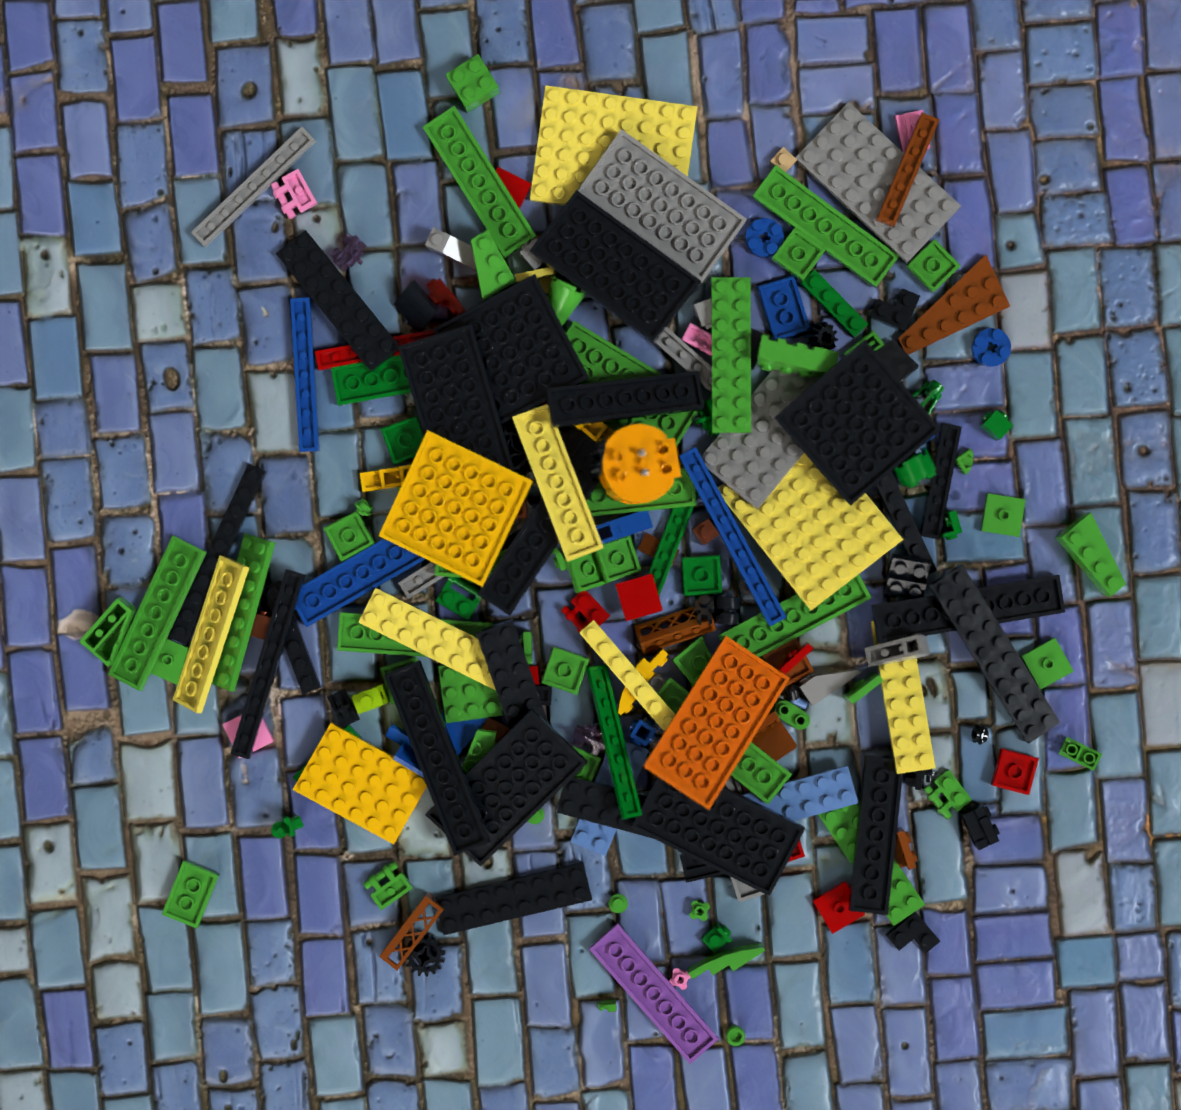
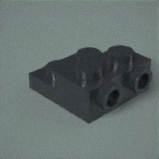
M892 554L883 585L884 594H887L890 598H897L898 596L906 597V599L923 597L927 586L926 580L931 567V560Z

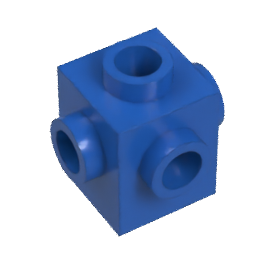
M639 717L637 721L633 720L628 728L630 730L629 735L632 737L631 741L639 746L641 744L647 746L648 743H652L657 735L655 733L656 727L653 726L655 723L646 717L644 719ZM639 728H646V732L644 734L639 733Z

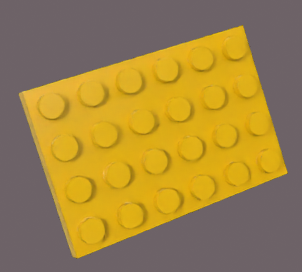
M331 722L293 790L394 844L427 785L422 776L393 760V755Z

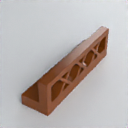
M695 606L634 627L643 654L716 631L713 617L711 625H709L708 619H703L701 625H698L697 616H695ZM681 617L688 618L684 623L677 622ZM663 623L670 624L666 629L659 628ZM645 629L652 630L650 634L644 636L640 632Z
M429 892L379 956L397 971L444 910L441 905L433 900L434 896ZM430 903L438 912L434 916L426 917L425 908ZM424 920L425 929L415 932V921ZM412 936V946L403 947L402 938ZM392 952H401V960L398 964L389 958Z

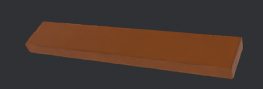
M923 112L921 113L876 221L895 227L940 119Z

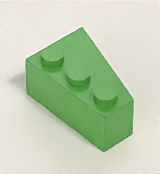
M487 229L470 238L481 299L484 301L514 284L516 280Z
M123 596L117 598L79 642L105 665L111 666L130 628L137 608Z

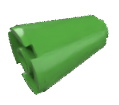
M553 275L550 280L547 297L563 326L586 294L568 280L563 279L561 281L558 279V276Z

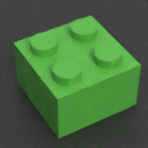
M479 54L445 74L448 83L467 113L500 94L497 83Z

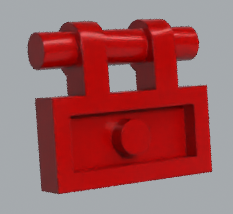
M587 590L578 593L571 600L575 608L570 610L566 605L561 609L565 614V618L577 627L576 630L578 632H581L593 620L600 626L610 617L607 611ZM579 611L587 618L584 623L576 616Z

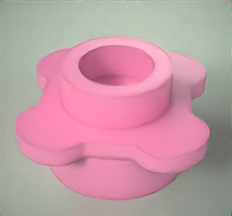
M674 968L669 982L672 986H678L681 990L687 988V981L690 979L688 971L685 972L679 968Z

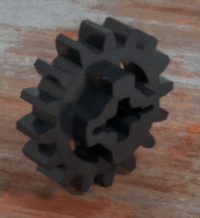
M429 934L428 938H425L424 935L418 943H424V945L414 948L406 959L409 960L406 967L412 966L411 972L413 973L417 970L418 976L424 972L425 976L428 977L430 971L436 974V968L441 969V963L445 962V958L442 956L445 955L446 950H441L444 944L437 943L438 937L434 940L431 939L432 934ZM409 941L408 946H412L413 942ZM431 945L436 949L437 952L433 951ZM427 948V957L423 962V952ZM429 963H434L431 966L425 967Z

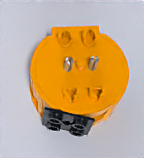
M645 424L629 425L594 443L593 455H595V462H592L590 467V474H593L592 479L599 478L600 483L606 490V494L618 502L641 504L656 500L671 488L674 478L681 477L675 438L667 439L666 434L653 426Z

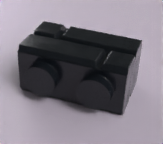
M978 803L959 812L976 849L981 850L999 842L997 835L1000 832L997 826L991 823L989 818L992 815L987 806L984 807Z

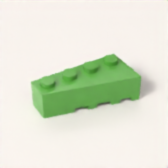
M762 334L758 355V367H761L762 370L772 371V369L780 370V373L791 374L793 372L799 373L801 377L810 378L811 376H817L820 378L838 361L839 352L819 347H812L811 350L802 343L789 345L784 339L778 338L772 341L768 340L769 336Z
M1091 512L1083 513L1055 537L1104 596H1113L1126 585Z

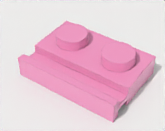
M923 110L895 115L894 117L900 149L903 153H905Z

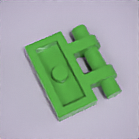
M949 769L933 780L937 785L936 788L932 789L929 784L923 788L927 794L926 797L935 804L938 813L942 814L946 820L952 817L949 811L950 807H953L958 812L972 801ZM940 793H943L947 799L944 803L938 797Z
M395 861L389 865H384L381 871L370 875L368 880L363 883L366 889H369L371 886L375 888V891L370 896L381 911L413 888L403 872L398 875L394 874L393 871L399 867ZM387 876L389 881L381 885L379 881Z

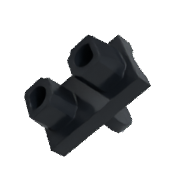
M345 688L327 697L342 728L360 720Z
M927 769L916 771V775L906 774L905 784L915 787V790H922L924 788L925 775L926 782L932 783V776H938V771Z

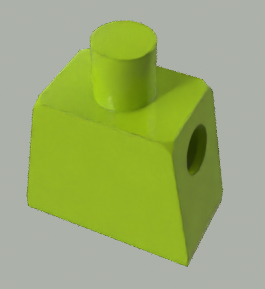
M385 683L351 695L358 714L390 702Z

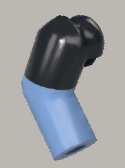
M796 683L790 684L786 689L789 702L805 710L809 701L799 697V687Z

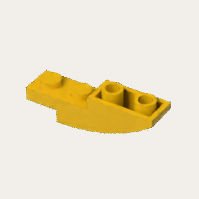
M662 648L650 661L643 656L635 668L648 681L655 674L653 670L657 666L662 667L668 659L666 657L668 653ZM625 685L619 700L618 713L620 715L629 713L634 707L632 703L636 700Z

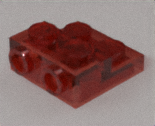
M440 278L437 280L433 279L426 285L430 291L429 297L437 306L439 304L443 308L447 306L454 316L466 311Z

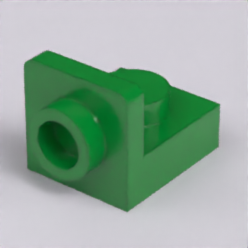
M957 511L946 512L944 524L946 528H949V531L941 533L940 538H946V540L958 538L957 534L962 533Z
M717 922L701 939L716 953L726 942L730 943L732 941L730 936L732 932L727 926H721Z

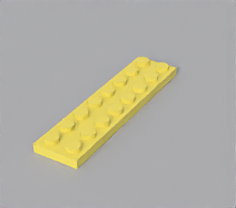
M548 404L513 416V422L566 561L569 562L603 549L604 547L558 427L551 428Z
M219 555L173 697L175 702L195 713L201 714L249 570L248 566Z
M378 588L374 589L358 623L496 690L477 637Z
M871 621L874 645H878L874 621ZM917 658L878 665L879 675L883 679L881 688L896 774L936 768Z

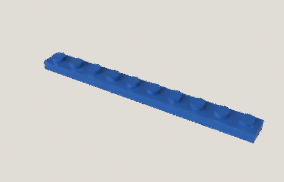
M695 447L681 454L678 458L766 623L770 627L787 618L697 448Z

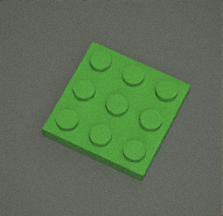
M445 665L438 666L446 723L503 715V709L496 690Z

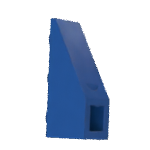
M640 511L597 525L596 529L602 544L652 528L653 525L648 511Z

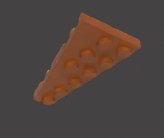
M984 255L897 339L900 347L908 355L1010 307L987 255Z

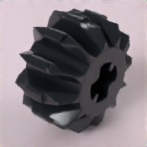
M825 321L816 322L807 329L809 334L804 337L808 338L809 341L806 345H811V350L812 347L827 350L834 349L836 347L834 342L839 340L835 337L838 331H832L834 325H828Z

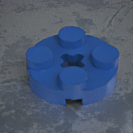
M768 218L755 220L748 227L745 234V243L750 252L761 258L774 255L784 242L782 226ZM764 233L770 237V240H766L765 243L759 238V235Z
M988 328L975 336L971 345V353L979 364L981 363L986 367H995L1005 362L1010 356L1011 343L1008 336L1001 329ZM989 342L996 347L994 353L986 349L989 346Z

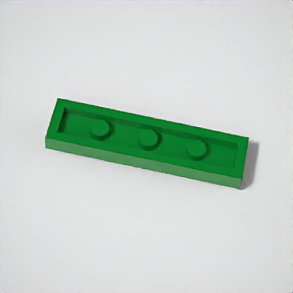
M816 270L801 283L853 338L868 325Z

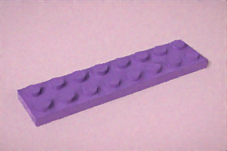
M616 923L589 947L594 956L689 1064L719 1040L714 1031L678 990L672 986L664 974L619 923Z

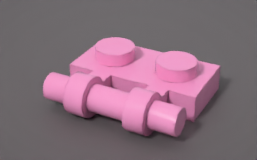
M299 169L282 177L285 184L282 187L279 186L278 182L271 184L274 197L278 198L282 205L283 213H286L289 219L296 216L293 211L294 208L298 207L302 213L318 204ZM289 192L293 198V200L290 202H288L287 198L285 197V193Z

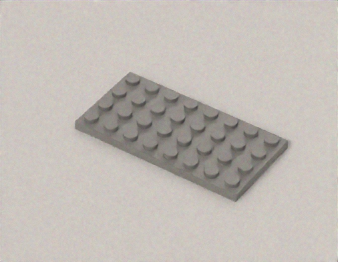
M848 102L795 158L805 170L903 261L908 263L960 209L961 205L919 167L895 227L876 221L904 153Z
M622 129L578 189L588 199L700 279L701 283H703L747 221L744 216Z
M773 369L751 395V433H720L701 456L710 473L757 510L804 454L803 450L774 417L819 378L817 376L806 378L799 376V373L783 374L780 373V370Z

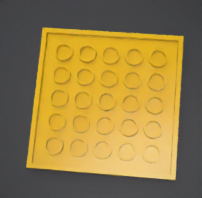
M427 430L378 536L483 587L533 481Z

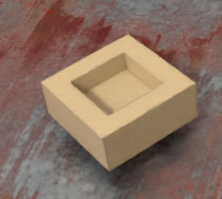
M783 147L770 160V163L773 166L777 165L787 172L796 163L797 159Z

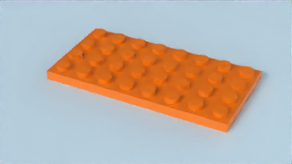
M724 636L642 767L709 810L790 678L729 637Z

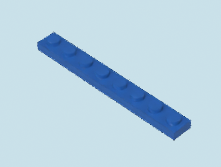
M290 298L299 452L320 451L311 298Z

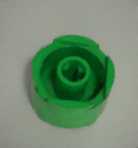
M926 447L920 448L921 452L919 453L914 452L894 469L901 486L912 488L919 484V480L923 478L929 479L936 475V466Z

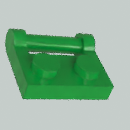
M449 577L436 602L469 621L482 597L477 595L480 589L461 578ZM455 583L475 595L474 601L451 588L452 584Z

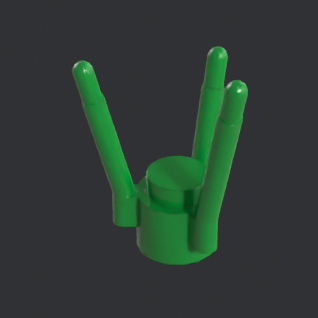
M932 380L930 383L926 382L921 388L912 393L916 397L925 390L924 395L926 398L921 402L922 407L929 400H933L927 410L929 415L944 391L943 386L935 380Z

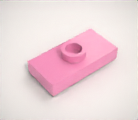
M690 323L681 340L712 357L711 333Z

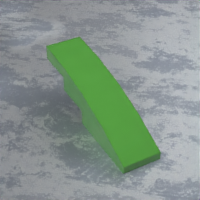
M756 943L721 951L688 967V974L693 980L708 969L714 975L728 965L732 971H735L765 951L762 943Z

